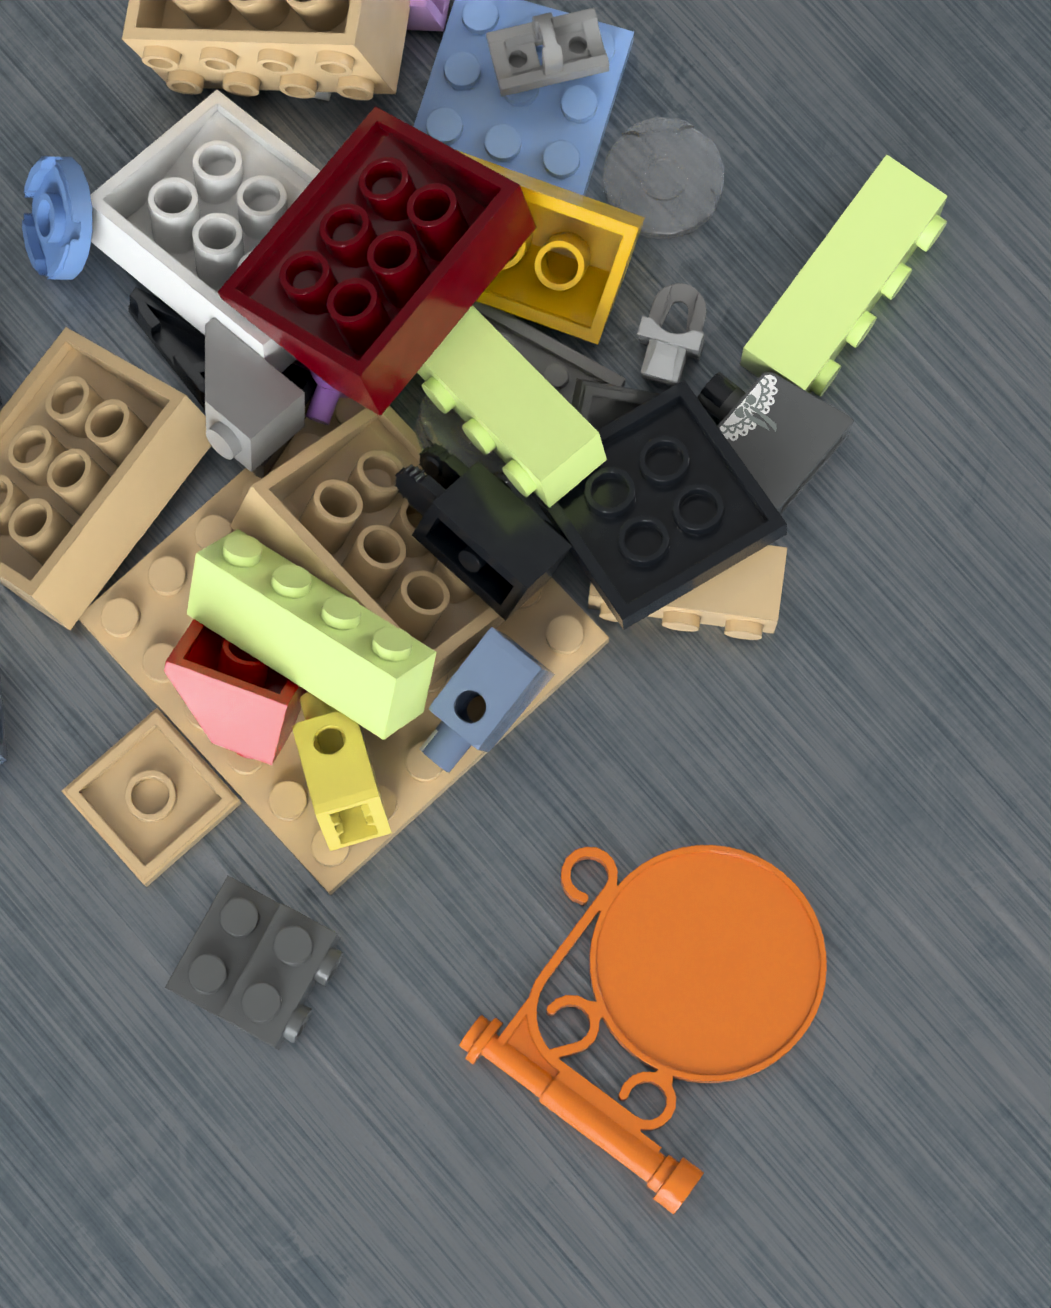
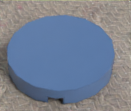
M42 156L31 168L24 187L25 198H33L32 213H24V220H22L25 249L32 267L40 276L47 275V279L72 280L83 270L90 250L93 229L89 185L82 167L73 157Z

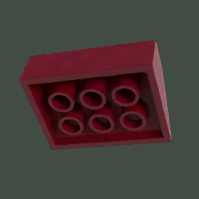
M375 106L219 289L218 294L223 301L331 387L381 416L537 227L518 183Z

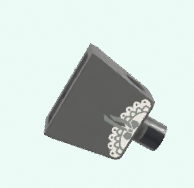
M765 371L746 393L721 372H718L705 385L697 397L703 407L721 421L718 428L780 515L847 439L854 422L844 412L769 371Z

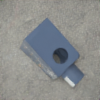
M491 627L431 703L429 710L442 721L419 749L448 773H450L471 746L477 750L489 752L555 674L509 636ZM481 695L486 703V711L479 721L473 722L468 716L467 708L473 698Z

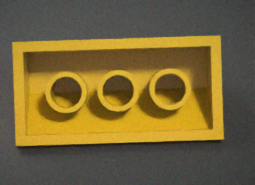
M461 152L518 183L537 227L476 301L598 345L625 277L645 217Z

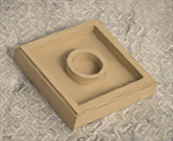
M158 708L153 710L61 791L146 887L242 804L238 797Z

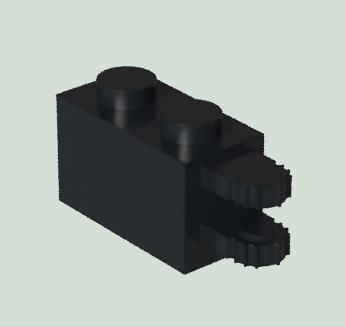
M435 443L431 447L427 446L419 453V466L422 467V470L418 466L415 467L411 464L407 468L403 467L395 474V487H397L398 493H401L403 498H406L408 503L423 516L412 536L506 621L552 577L573 546L559 535L552 524L538 516L511 491L510 487L503 480L495 477L479 461L469 469L454 454H450L448 449L443 448L442 445L439 446Z

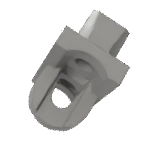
M595 8L553 17L551 12L533 16L530 23L486 33L487 44L501 97L609 71V60L602 42ZM543 45L541 66L535 47Z
M683 283L665 286L655 296L649 317L642 316L637 335L640 344L648 346L640 372L643 374V379L672 387L681 381L687 357L700 360L705 343L702 330L707 311L703 296L694 287ZM678 302L684 303L688 307L686 333L680 334L670 333L662 329L670 308Z

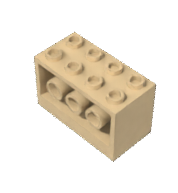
M129 0L122 40L142 58V62L145 65L151 67L166 82L169 89L182 94L196 95L202 93L203 88L224 89L229 93L246 97L258 95L259 90H275L291 97L304 99L313 98L316 92H335L353 100H370L374 94L396 95L410 12V0Z

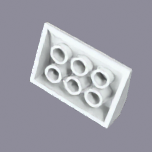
M216 90L90 195L93 229L91 242L205 335V324L212 318H215L282 373L296 358L223 301L218 291L320 170L219 90Z

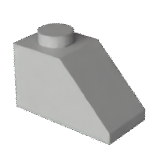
M212 318L205 324L206 437L211 446L222 457L228 460L235 458L249 471L253 472L305 426V392L217 319Z

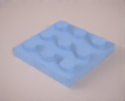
M454 0L413 127L455 150L585 196L634 41V31L598 21L602 42L609 60V71L501 97L487 44L486 33L530 23L533 16L551 12L553 17L568 13L525 0ZM543 45L535 46L540 66L542 65Z

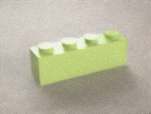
M886 154L744 346L740 365L758 378L765 371L773 372L808 393L812 391L818 396H822L841 369V365L834 360L847 343L855 348L859 346L877 319L870 311L880 297L884 295L890 300L895 297L912 272V269L905 265V263L917 247L927 252L945 228L947 221L940 216L948 196Z
M473 305L417 372L425 380L421 386L433 404L444 414L453 409L466 422L462 425V429L468 439L484 455L493 450L506 463L502 467L504 474L512 485L525 497L534 492L550 508L607 460L599 432Z
M239 529L196 553L187 615L383 740L424 713L436 651Z

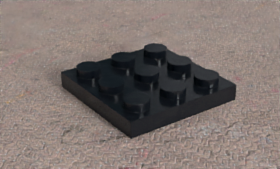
M685 380L598 429L597 431L600 434L607 460L549 508L534 492L531 493L559 535L573 546L570 552L623 630L787 535V523Z

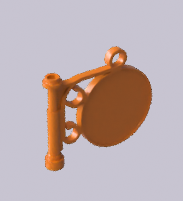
M717 845L681 847L667 851L641 864L617 886L618 870L612 857L597 847H583L574 850L565 859L561 868L560 883L564 893L571 901L581 906L587 904L588 895L579 891L571 880L572 868L583 860H594L605 868L607 873L605 887L541 971L533 984L528 999L500 1036L497 1035L503 1026L502 1021L497 1018L490 1021L481 1015L466 1033L459 1047L468 1052L465 1059L470 1063L474 1064L482 1055L539 1097L541 1104L648 1183L646 1186L656 1193L653 1200L674 1215L704 1172L684 1157L679 1162L671 1155L665 1156L660 1152L662 1147L641 1131L659 1129L671 1119L676 1108V1094L672 1086L673 1078L695 1083L735 1081L764 1070L790 1051L809 1028L822 1000L827 972L824 937L813 908L796 884L771 863L743 850ZM599 913L589 954V976L595 1001L586 1000L578 995H565L556 998L546 1009L548 1016H554L559 1010L566 1007H575L581 1010L589 1021V1031L580 1041L549 1049L541 1036L537 1022V1004L540 994L547 981ZM601 1019H603L611 1034L629 1054L647 1067L655 1070V1072H640L632 1075L624 1082L618 1094V1099L620 1101L627 1100L631 1090L637 1085L643 1083L655 1085L663 1092L665 1098V1108L663 1113L657 1118L644 1120L635 1116L560 1060L586 1051L594 1043L598 1035Z

